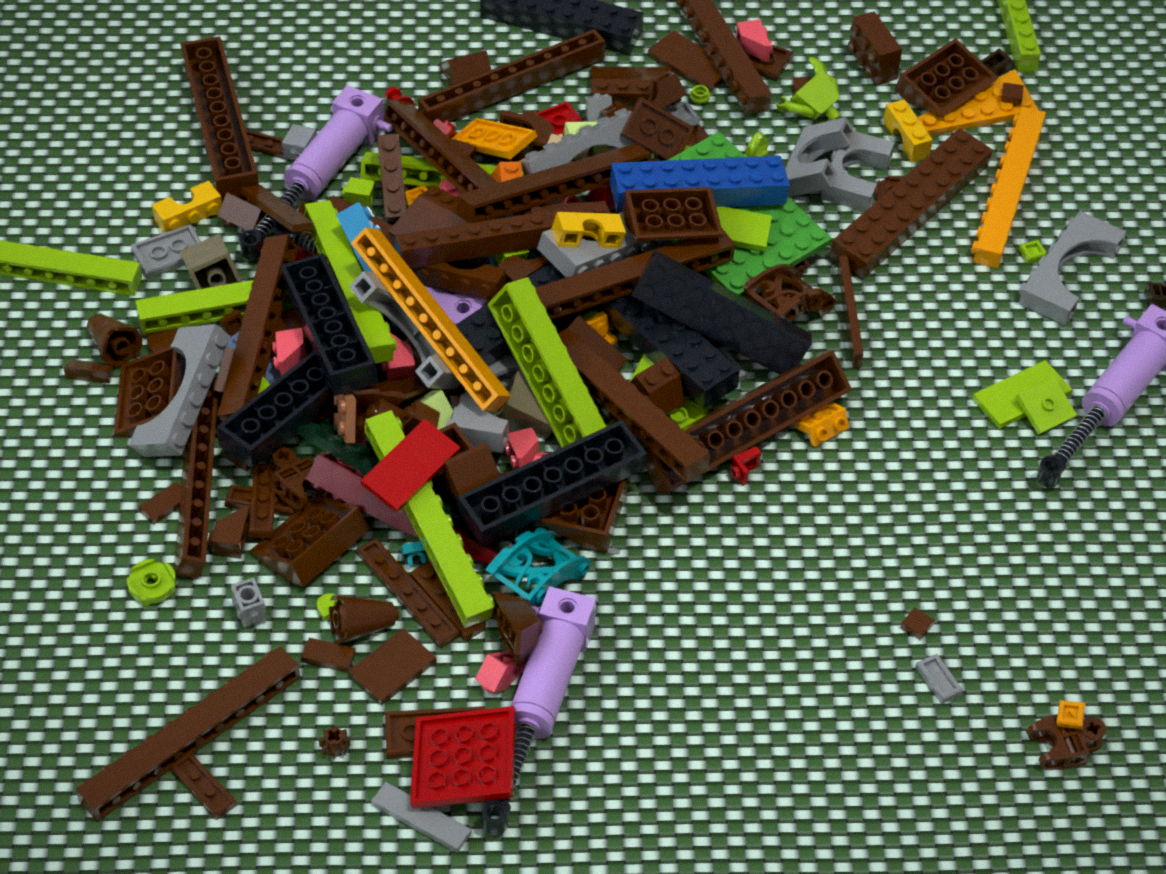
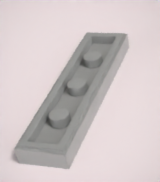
M387 782L383 784L371 800V804L456 853L459 852L472 834L470 828L432 807L413 809L410 804L411 795Z

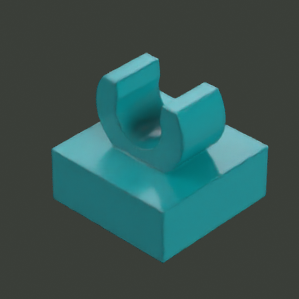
M421 541L404 544L400 547L402 556L409 555L407 557V564L409 566H413V556H419L421 564L426 562V557L422 553L426 551Z

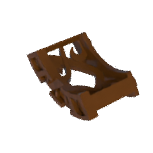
M780 264L768 268L757 276L749 278L743 287L748 299L789 322L804 314L806 309L815 312L822 318L837 304L835 298L828 292L820 288H812L801 279L803 276L801 272L789 264ZM762 290H764L763 293H762V295H761V297H760V296L758 295V293L761 292Z

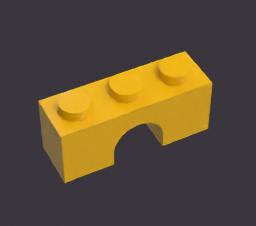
M905 99L886 104L883 123L892 136L901 133L903 140L902 150L911 163L925 159L931 153L933 139Z
M210 181L190 188L192 201L187 204H178L172 197L152 204L154 220L164 233L197 223L219 213L222 205L221 195Z
M557 212L551 228L557 247H579L582 236L586 235L594 238L599 248H620L626 234L620 214Z

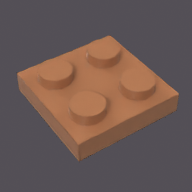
M351 391L334 396L337 413L333 414L334 427L338 428V434L343 437L345 443H355L356 398Z

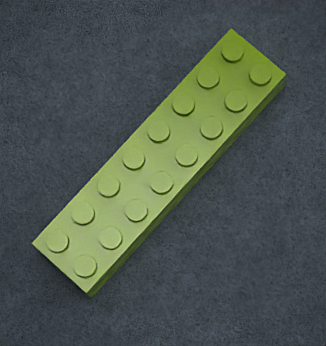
M526 277L505 284L487 305L561 448L607 427L529 278Z

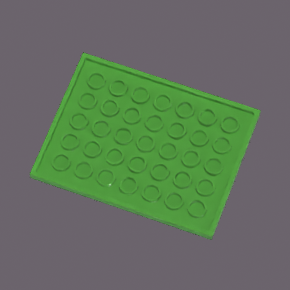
M717 132L668 159V161L746 156L725 136ZM787 197L786 204L729 207L772 216L766 251L735 246L733 261L703 271L714 282L743 297L746 295L743 287L749 278L755 277L776 265L789 264L795 266L830 245L832 238L789 197ZM675 239L672 241L677 243L686 239Z

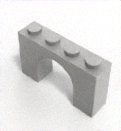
M846 117L803 128L785 167L790 184L788 197L832 187L837 176L833 166L828 159L814 160L828 151L850 146L855 131Z
M855 131L850 146L833 151L831 165L836 171L837 176L831 188L821 191L820 199L862 211L870 208L875 199L877 183L855 178L844 169L850 165L863 164L887 171L893 156L895 142Z

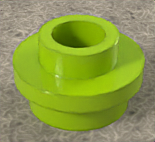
M697 85L691 90L690 99L698 104L706 103L710 99V92L706 86Z

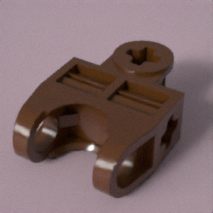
M279 447L272 453L273 463L270 464L268 470L272 476L270 488L291 507L297 510L306 507L308 504L307 492L323 497H328L332 494L326 490L321 491L311 486L312 482L306 480L314 463L310 456L300 460L292 450L285 447Z
M1058 714L1040 719L1027 728L1026 733L1030 740L1046 742L1053 747L1049 752L1040 756L1038 760L1041 768L1044 770H1064L1086 765L1089 752H1094L1101 748L1103 737L1106 733L1104 722L1095 717L1084 719L1083 729L1057 727Z

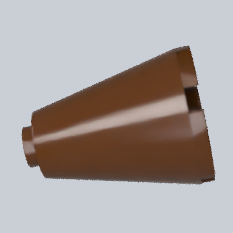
M101 313L91 316L87 322V329L102 359L110 366L121 367V365L128 363L132 357L136 358L142 348V337L133 326Z
M333 595L330 601L335 600L334 606H329V622L331 633L337 634L338 639L334 640L337 644H343L395 625V621L399 619L397 606H394L389 601L344 595Z

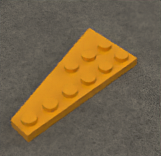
M1016 69L998 77L994 83L945 116L940 117L927 112L917 118L928 134L933 136L954 132L959 128L964 130L1014 120L1015 114L1020 113L1021 107L1038 110L1025 85L1021 104L1001 101L1003 82L1024 85Z

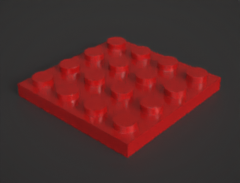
M509 706L416 717L410 797L412 808L513 798L516 735L515 707Z

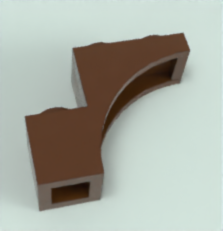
M381 398L377 403L371 404L362 416L356 417L355 439L361 442L367 438L364 431L366 419L392 410L395 418L399 417L401 420L402 431L406 435L424 419L437 428L440 412L419 400H416L411 406H406L402 410Z

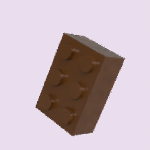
M875 11L853 17L852 26L850 27V41L848 42L849 51L855 55L859 65L864 68L868 78H871L875 85L897 80L902 48Z

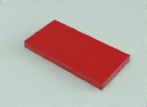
M424 419L361 479V485L397 513L444 467V461L453 458L460 451V446Z

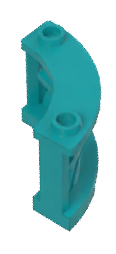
M536 528L534 533L527 531L515 538L516 544L510 549L505 547L485 570L537 607L539 603L544 601L549 586L555 588L568 579L579 580L581 576L587 574L592 561L585 556H576L554 540L556 535L547 529ZM532 554L552 556L555 566L530 567ZM504 575L517 577L515 584L505 578ZM523 578H528L526 582L527 590L530 584H537L529 594L518 587Z

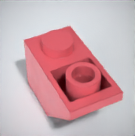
M761 20L737 22L736 39L745 53L763 61H769L770 52H773L772 41L767 38V29L763 27Z
M302 328L275 332L276 341L272 342L274 355H277V357H273L275 370H280L281 376L307 356L306 341Z
M390 333L391 337H394L396 340L397 350L394 351L393 361L380 363L381 371H386L387 380L414 377L415 362L411 345Z
M532 427L509 433V440L504 448L506 457L510 458L512 469H517L532 462L535 455L540 452L539 440Z

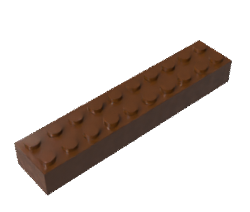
M221 37L180 43L183 64L215 189L222 199L225 197L226 192L240 194V187L259 185L257 169Z
M959 128L833 239L829 257L838 263L839 256L847 255L850 272L861 280L865 279L988 167L993 149Z
M832 349L818 353L683 427L682 430L690 434L701 447H705L708 450L710 470L850 392L852 388ZM648 447L644 449L647 453L645 467L659 494L671 492L686 483Z

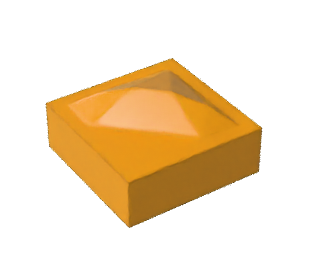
M1060 700L1057 727L1083 729L1085 703Z

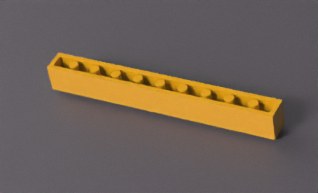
M1021 107L1020 113L1015 114L1012 125L1015 128L1011 127L1008 139L1011 141H1006L1004 148L1006 155L1001 156L999 167H1002V169H997L994 180L997 183H993L990 195L993 197H988L985 207L988 212L984 211L980 224L984 225L983 227H978L976 238L979 240L973 242L971 253L975 254L973 263L999 268L1043 128L1046 112Z
M365 227L351 242L353 247L482 411L497 412L511 397L509 392L383 233L378 229Z

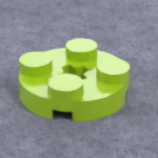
M147 559L133 566L129 578L127 577V586L130 595L135 600L139 601L143 606H149L174 595L176 591V576L170 564L156 562V559ZM148 579L158 580L154 584H148Z

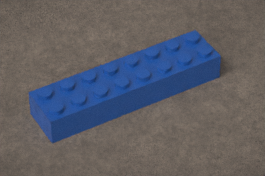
M781 156L612 163L609 180L616 212H622L625 190L711 187L716 207L786 204L790 187Z

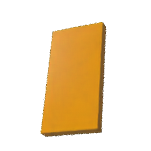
M476 118L452 137L451 140L456 139L476 146V152L512 159L537 138L535 130Z

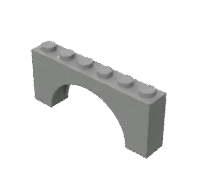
M626 108L620 109L614 113L615 116L601 118L597 120V124L594 126H584L575 135H565L561 138L562 141L558 143H548L539 152L532 151L525 155L526 158L519 161L521 162L524 176L570 163L578 153L591 146L606 145L615 150L635 144L620 135L632 111ZM563 198L545 204H558L563 202Z
M1079 211L1075 218H1070L1067 229L1060 232L1056 244H1051L1048 255L1042 256L1037 270L1033 269L1031 271L1028 282H1023L1018 292L1021 295L1020 305L1065 326L1076 312L1079 297L1072 294L1063 285L1059 277V269L1068 261L1084 255H1101L1114 259L1123 246L1126 231L1082 211Z
M619 212L626 230L620 248H599L597 241L581 239L579 247H557L552 229L542 232L537 249L567 278L648 252L657 247H663L669 240L636 241L625 225L623 212Z
M363 271L349 286L361 303L370 305L382 312L410 339L422 361V364L415 370L428 388L456 390L461 383L375 273Z
M216 324L178 328L171 348L186 359V370L182 384L170 404L157 417L145 424L136 426L128 446L143 457L182 455L225 347L231 337Z
M512 351L488 366L504 387L517 370L522 372ZM467 390L461 394L458 407L454 408L451 420L447 421L446 426L455 422L474 447L486 442L490 451L503 452L509 440L508 420L498 418L488 411H482Z

